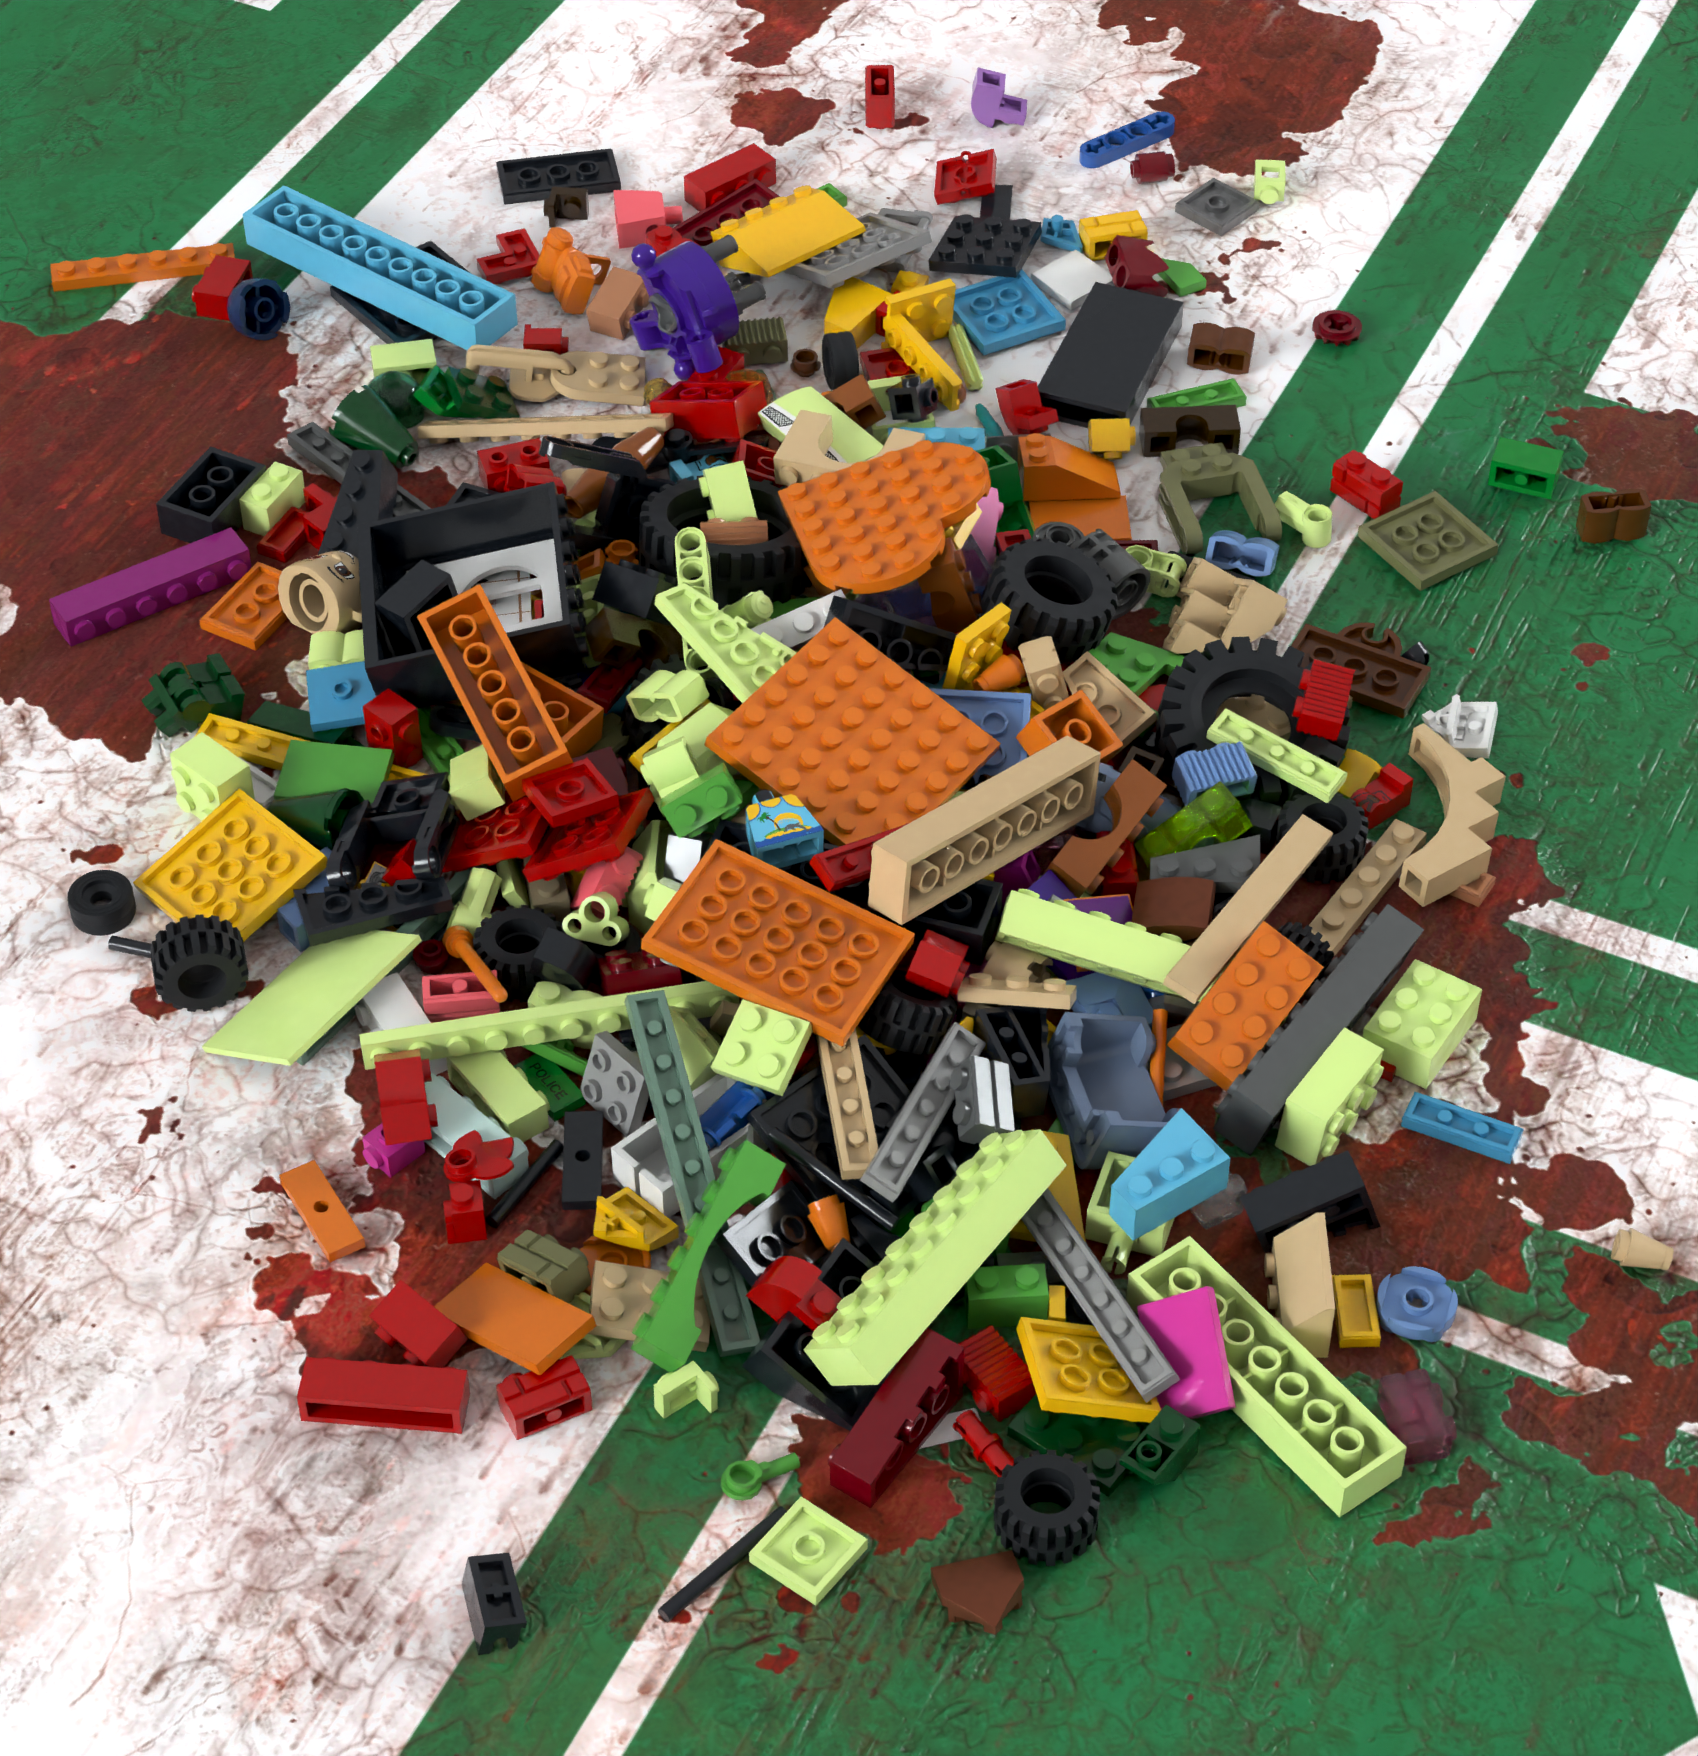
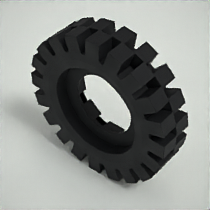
M1249 636L1232 637L1229 649L1227 650L1222 640L1219 639L1205 644L1203 654L1197 649L1193 650L1184 657L1181 667L1176 665L1170 674L1156 720V737H1160L1158 750L1161 757L1165 759L1164 761L1172 760L1169 767V772L1172 774L1175 758L1190 750L1203 752L1205 749L1210 750L1218 745L1207 739L1206 735L1207 730L1215 722L1217 710L1222 703L1231 697H1251L1252 694L1263 696L1266 702L1286 713L1291 727L1288 739L1290 743L1338 768L1349 741L1351 727L1347 726L1350 719L1348 705L1336 741L1331 739L1325 740L1324 737L1318 738L1317 735L1311 736L1310 733L1304 734L1303 731L1297 732L1298 718L1292 716L1297 696H1304L1305 690L1298 689L1303 669L1310 670L1313 662L1304 668L1301 667L1305 653L1290 645L1282 657L1276 655L1278 641L1261 638L1258 649L1252 650ZM1252 763L1258 776L1254 792L1229 798L1226 804L1241 799H1255L1281 806L1283 810V805L1287 801H1292L1293 796L1297 794L1304 796L1306 792Z

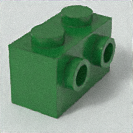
M1500 437L1491 460L1488 485L1551 500L1560 476L1564 451Z

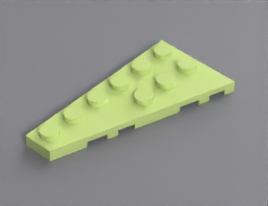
M685 583L659 593L655 597L654 605L742 704L797 653L765 632L759 635L747 627L748 622L739 616H736L734 619L718 609V603Z

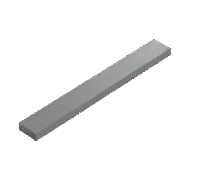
M1047 1188L1021 1220L1147 1403L1178 1382L1180 1378Z

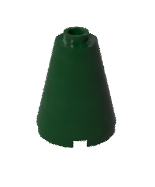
M364 385L362 387L365 390L360 393L355 390L350 392L335 410L332 419L336 423L334 430L329 427V433L343 444L356 450H383L391 464L397 468L412 465L419 454L417 451L418 443L377 391L370 386Z
M344 788L276 799L267 810L319 851L325 847L332 851L349 810L364 801V798L358 791Z

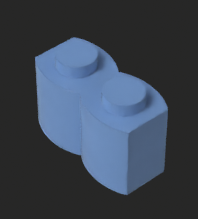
M1217 531L1209 538L1205 560L1220 569L1238 568L1248 575L1267 576L1275 569L1279 545L1267 538L1253 537L1247 539L1234 531Z

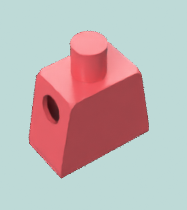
M613 190L619 249L646 243V234L660 225L680 224L683 222L682 206L664 207L662 193L659 191Z

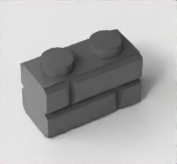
M976 1055L969 1056L953 1070L950 1078V1086L952 1090H955L956 1099L953 1121L955 1124H958L959 1141L980 1144L985 1137L992 1133L998 1132L1001 1134L1015 1131L1009 1064L996 1060L989 1061L988 1058Z

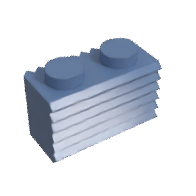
M1240 741L1236 744L1220 743L1210 750L1205 749L1203 752L1195 750L1184 752L1175 758L1172 779L1175 781L1180 797H1182V801L1185 803V808L1253 793L1258 777Z

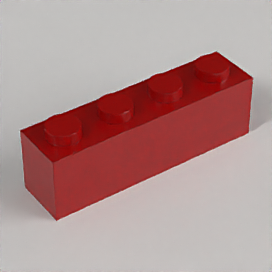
M306 1357L297 1393V1401L301 1421L462 1434L470 1398L468 1371L449 1366L438 1368L417 1366L411 1363L400 1365L377 1363L372 1360L350 1361L338 1360L332 1357Z

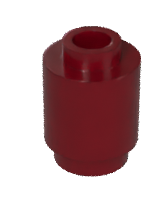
M1164 151L1136 154L1135 160L1130 162L1132 179L1136 178L1138 184L1167 181L1168 178H1172L1175 175L1174 157L1172 154H1166Z

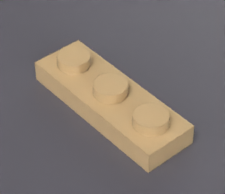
M974 973L970 974L969 978L965 977L958 990V1001L1070 1010L1076 1001L1077 985H1066V981L1062 979H1046L1044 983L1029 982V978L1024 976H1010L1006 980L992 979L990 974Z

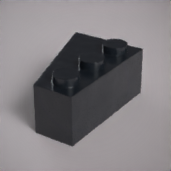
M1008 1005L976 1009L972 1034L986 1043L979 1056L988 1058L989 1061L996 1060L1009 1064L1014 1119L1044 1115L1051 1081L1050 1057L1047 1043V1008Z
M1348 1150L1338 1155L1328 1156L1322 1162L1303 1170L1291 1172L1285 1178L1266 1186H1259L1250 1193L1240 1197L1264 1253L1272 1252L1273 1238L1315 1213H1325L1327 1232H1332L1334 1237L1346 1235V1228L1367 1224L1369 1230L1381 1227L1365 1184Z

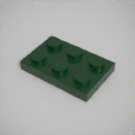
M1035 1394L1008 1425L1007 1436L1032 1451L1038 1450L1040 1455L1047 1454V1450H1055L1057 1456L1063 1457L1065 1453L1074 1456L1073 1462L1078 1463L1082 1461L1088 1466L1087 1473H1093L1097 1479L1096 1487H1099L1100 1492L1109 1497L1130 1473V1470L1119 1464L1120 1458L1147 1427L1139 1422L1121 1419L1094 1418L1087 1415L1054 1413L1041 1410L1037 1394Z

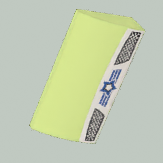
M812 386L792 391L776 399L758 412L763 428L781 444L800 410L832 415L833 442L825 456L838 462L856 463L866 461L876 456L883 448L879 441Z

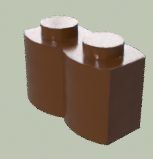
M1207 322L1193 324L1187 365L1200 370H1214L1218 368L1223 372L1235 375L1249 373L1255 333L1242 327H1228L1224 329L1219 325Z
M1624 489L1615 493L1591 492L1582 495L1576 522V528L1581 541L1597 544L1610 541L1613 538L1630 541L1646 536L1652 506L1646 491Z

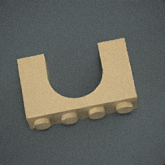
M800 410L773 458L776 484L790 486L794 483H803L818 478L824 473L835 472L854 464L838 462L825 456L833 442L832 415ZM893 428L882 450L868 460L883 456V454L889 451H897L914 446L915 443L925 440V434Z

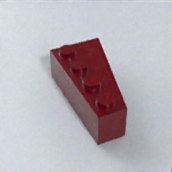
M928 1327L900 1358L842 1444H838L831 1452L828 1459L831 1486L872 1508L929 1436L963 1397L964 1347Z

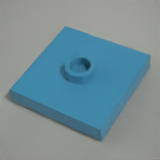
M365 661L306 670L310 724L313 732L365 724L363 705L376 697L365 670Z

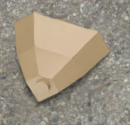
M1194 557L1180 582V588L1176 596L1181 598L1180 606L1175 605L1172 609L1168 624L1172 629L1165 638L1162 649L1175 654L1191 653L1195 649L1203 652L1205 644L1221 639L1228 650L1232 637L1249 636L1251 643L1272 630L1274 625L1278 626L1282 622L1287 612L1285 605L1288 599L1254 580L1236 578L1203 558Z

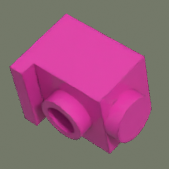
M382 1123L362 1137L364 1145L363 1156L367 1163L374 1169H381L390 1178L425 1153L424 1140L385 1146Z

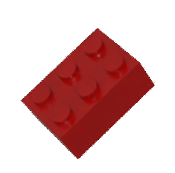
M679 381L649 402L651 413H673L674 426L664 431V435L672 429L679 428L689 431L693 439L701 443L714 439H725V442L729 443L744 439V435L758 428V425L761 423L758 412L767 406L763 381Z

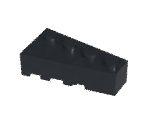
M353 450L318 555L341 550L358 558L356 525L393 517V508L396 507L398 473L383 450Z

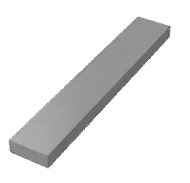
M957 1022L953 1023L860 1181L892 1203L894 1202L955 1099V1090H952L950 1086L953 1070L969 1056H979L986 1045L984 1041Z

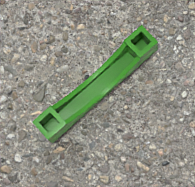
M745 1140L735 1149L729 1147L718 1164V1168L722 1169L717 1181L713 1179L709 1183L701 1197V1200L706 1202L700 1214L696 1212L691 1217L684 1230V1233L689 1235L683 1247L679 1245L674 1250L667 1263V1266L671 1268L666 1280L662 1278L651 1293L650 1300L654 1302L648 1314L644 1312L633 1328L632 1333L637 1337L630 1349L668 1372H674L685 1365L702 1331L695 1326L694 1298L696 1283L705 1254L717 1232L737 1209L748 1203L757 1207L770 1197L786 1165L785 1163L748 1140Z

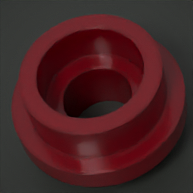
M438 940L423 941L413 950L414 963L422 972L427 974H435L442 971L450 958V954L444 948L443 942Z

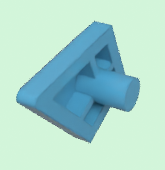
M1054 215L1051 219H1043L1040 242L1071 252L1074 250L1080 253L1083 252V245L1074 221L1063 220L1061 215Z

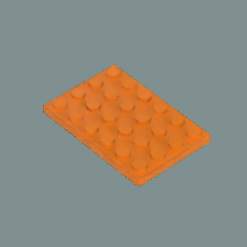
M715 839L642 938L641 949L749 1002L808 1021L812 1025L813 1033L843 1047L913 944L915 933Z

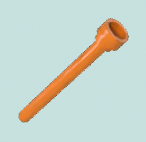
M460 925L448 928L442 938L443 946L451 956L462 958L496 1002L502 1003L506 1001L508 997L507 991L473 949L474 937L469 930Z

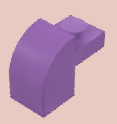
M978 67L972 84L971 109L975 118L990 128H993L995 119L1007 124L1023 126L1027 115V100L1004 94L1006 74Z

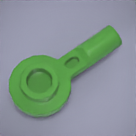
M793 1452L773 1461L761 1462L759 1464L753 1460L735 1461L722 1474V1490L728 1497L734 1500L744 1501L752 1499L760 1492L762 1482L800 1468L799 1458Z

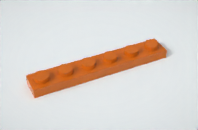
M216 243L210 246L184 247L182 249L166 251L155 250L149 253L123 254L106 258L94 257L88 260L62 261L50 264L53 291L203 275L205 268L211 264L216 255L235 258L233 243Z

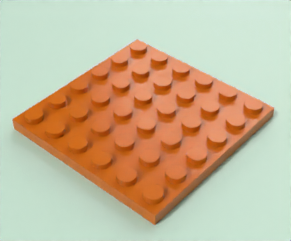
M835 617L707 736L704 745L760 789L770 790L774 798L789 794L796 795L822 826L824 838L833 845L843 846L911 823L947 803L998 751L1001 743Z

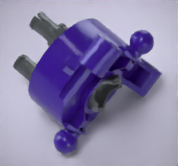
M728 234L706 247H700L692 241H685L657 257L653 247L646 243L638 244L632 250V261L639 267L637 275L643 279L649 295L648 302L652 304L653 310H646L635 314L629 320L640 350L646 351L663 347L670 349L667 354L675 359L674 373L681 381H687L695 370L698 373H706L720 367L723 364V360L717 345L737 335L739 315L743 314L744 309L766 299V291L759 281L756 280L741 289L739 280L733 282V279L737 277L733 272L723 276L716 265V262L738 252V244L732 235Z

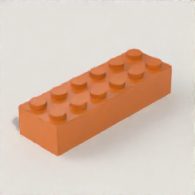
M480 584L417 616L513 802L526 796L523 792L522 779L573 763L563 740Z

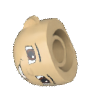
M341 550L331 551L297 561L283 569L279 577V600L284 613L292 624L312 634L322 631H336L346 634L362 627L359 560L357 557Z

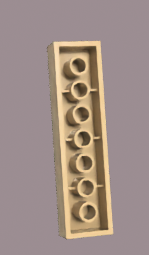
M1067 735L873 843L871 851L872 862L868 906L903 925L1094 814L1101 753Z

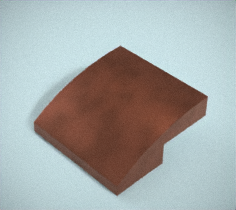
M1165 877L1137 882L1131 922L1146 927V932L1155 935L1170 932L1172 935L1180 937L1182 941L1197 938L1212 922L1216 884L1214 880L1195 877Z

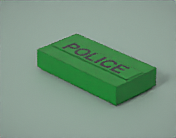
M534 1054L513 1066L514 1068H521L535 1091L540 1090L546 1096L550 1105L548 1115L554 1122L564 1117L565 1112H573L586 1104L582 1091L556 1063L538 1054Z

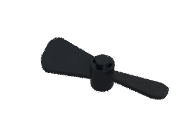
M679 428L672 429L663 436L664 447L645 471L647 474L667 469L670 476V462L681 459L684 464L698 461L697 455L736 452L740 441L729 443L721 440L694 445L693 436L689 431ZM768 435L745 436L743 439L767 447L770 442ZM603 436L596 439L592 445L612 449L617 443L626 438Z

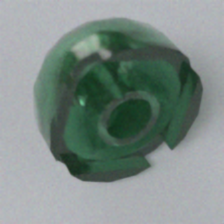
M388 371L370 380L367 386L377 391L406 429L413 428L424 419L426 407L413 396L420 385L413 376L404 372Z

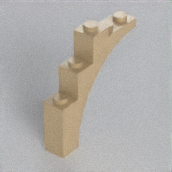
M1423 723L1413 728L1408 754L1425 770L1436 786L1443 804L1444 822L1438 833L1422 849L1404 859L1399 887L1422 907L1457 890L1461 885H1467L1479 879L1480 874L1487 873L1492 848L1486 842L1494 837L1499 811L1493 806L1500 803L1506 778L1505 775L1483 757L1471 762Z

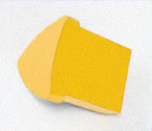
M1347 748L1344 753L1345 758L1339 766V769L1347 772V778L1337 793L1343 794L1344 797L1349 799L1358 789L1365 788L1366 785L1375 780L1380 775L1382 767L1367 755Z

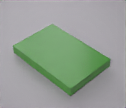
M291 740L273 795L274 799L347 788L358 791L364 800H369L371 804L374 802L381 783L388 781L394 760L393 750Z

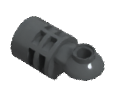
M1049 522L1035 530L1032 537L1033 541L1042 538L1049 539L1053 543L1057 541L1067 543L1066 546L1072 549L1077 547L1084 551L1085 556L1093 557L1099 562L1101 569H1106L1110 575V581L1114 582L1118 598V606L1113 620L1131 611L1146 593L1150 583V572L1102 529H1096L1095 532L1084 536L1079 529L1071 524Z

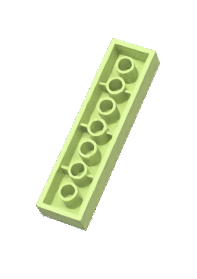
M1041 1129L1016 1130L1001 1134L995 1132L985 1137L979 1144L980 1150L973 1158L965 1161L956 1170L957 1176L951 1183L935 1193L933 1196L934 1202L928 1209L912 1219L909 1224L910 1229L901 1239L894 1241L886 1249L884 1259L862 1276V1283L854 1293L847 1295L838 1303V1311L831 1319L822 1323L814 1330L812 1334L813 1339L803 1350L831 1386L878 1385L1067 1166Z
M1191 1236L1128 1274L1126 1300L1137 1315V1306L1205 1286L1214 1288L1236 1408L1232 1410L1339 1517L1402 1476L1407 1447Z

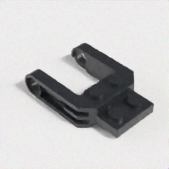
M543 436L539 455L545 457L546 454L554 458L567 460L572 465L609 472L606 476L595 515V526L591 528L574 524L576 538H571V541H575L577 549L592 552L601 548L605 554V549L615 540H628L639 543L640 512L643 502L648 501V496L652 492L660 493V487L666 484L674 486L676 482L647 476L648 474L641 462L629 452Z
M448 772L382 782L373 803L370 804L369 800H364L351 808L327 861L326 875L329 886L340 885L341 891L356 890L374 845L378 843L396 845L413 838L417 843L414 849L415 865H412L415 877L419 881L439 878L461 824L459 817L455 815V806L450 803Z

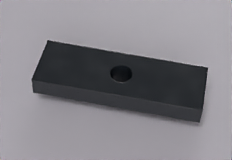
M603 1111L565 1112L562 1179L563 1210L596 1209L597 1196H602Z

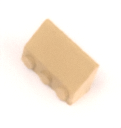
M1315 1213L1273 1238L1272 1253H1265L1264 1271L1265 1277H1272L1273 1285H1268L1267 1303L1268 1309H1275L1276 1317L1274 1318L1315 1358H1328L1335 1302L1325 1213Z

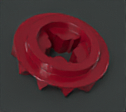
M1330 310L1322 312L1314 318L1312 331H1314L1316 339H1323L1324 344L1334 343L1337 347L1338 344L1343 343L1349 346L1351 341H1358L1362 332V324L1351 313Z

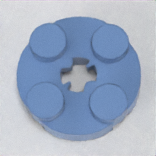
M1416 1266L1402 1268L1400 1274H1396L1391 1278V1274L1386 1276L1379 1285L1376 1300V1310L1380 1317L1381 1327L1389 1333H1395L1408 1339L1425 1340L1427 1342L1440 1340L1443 1333L1452 1326L1458 1306L1457 1294L1454 1289L1452 1293L1451 1289L1445 1284L1446 1279L1434 1270ZM1413 1298L1420 1299L1424 1307H1413L1407 1301L1412 1303Z

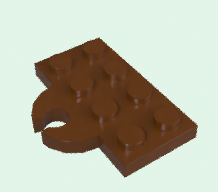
M1307 623L1304 625L1291 644L1292 647L1305 653L1301 667L1304 668L1313 662L1314 659L1355 669L1349 694L1353 697L1352 701L1404 719L1430 678L1431 667L1400 657L1402 654L1401 641L1391 629L1386 628L1384 630L1382 640L1373 641L1370 638H1373L1375 623H1355L1344 627L1338 634Z

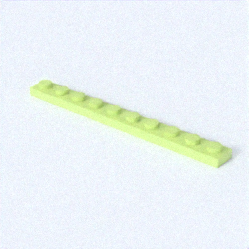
M708 981L369 1032L359 1034L365 1070L375 1069L374 1055L420 1049L421 1060H433L491 1050L497 1051L517 1046L536 1045L556 1040L574 1039L595 1035L604 1031L612 1033L631 1029L624 1002L626 996L664 990L669 1006L688 1008L697 1019L713 1016L723 1000L740 1004L739 996Z

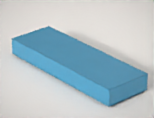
M1414 1092L1401 1122V1126L1508 1164L1513 1159L1524 1130L1512 1124L1418 1092Z

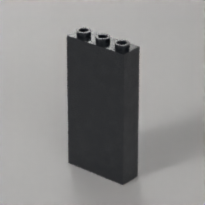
M1095 282L1038 385L1042 406L1056 409L1059 422L1088 428V422L1091 419L1130 418L1131 425L1182 327L1184 302Z

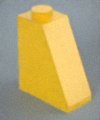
M851 277L844 280L845 283L842 286L834 288L824 319V335L844 331L851 332L858 349L875 334L876 308L885 301L886 296H890L892 293Z

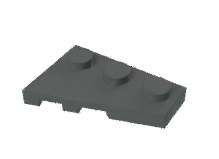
M1260 835L1150 858V879L1165 877L1203 878L1214 880L1216 884L1215 893H1237L1260 865Z

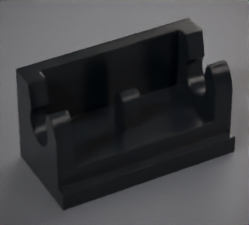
M510 1553L470 1556L467 1558L462 1589L478 1655L490 1654L494 1648L493 1643L500 1638H506L508 1649H512L518 1643L521 1628H526L527 1621Z

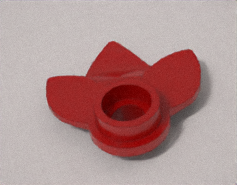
M476 1130L465 1134L454 1143L453 1150L445 1157L443 1166L445 1176L453 1182H467L474 1178L491 1180L506 1175L514 1168V1163L509 1160L514 1150V1140L512 1137L483 1142L481 1135Z

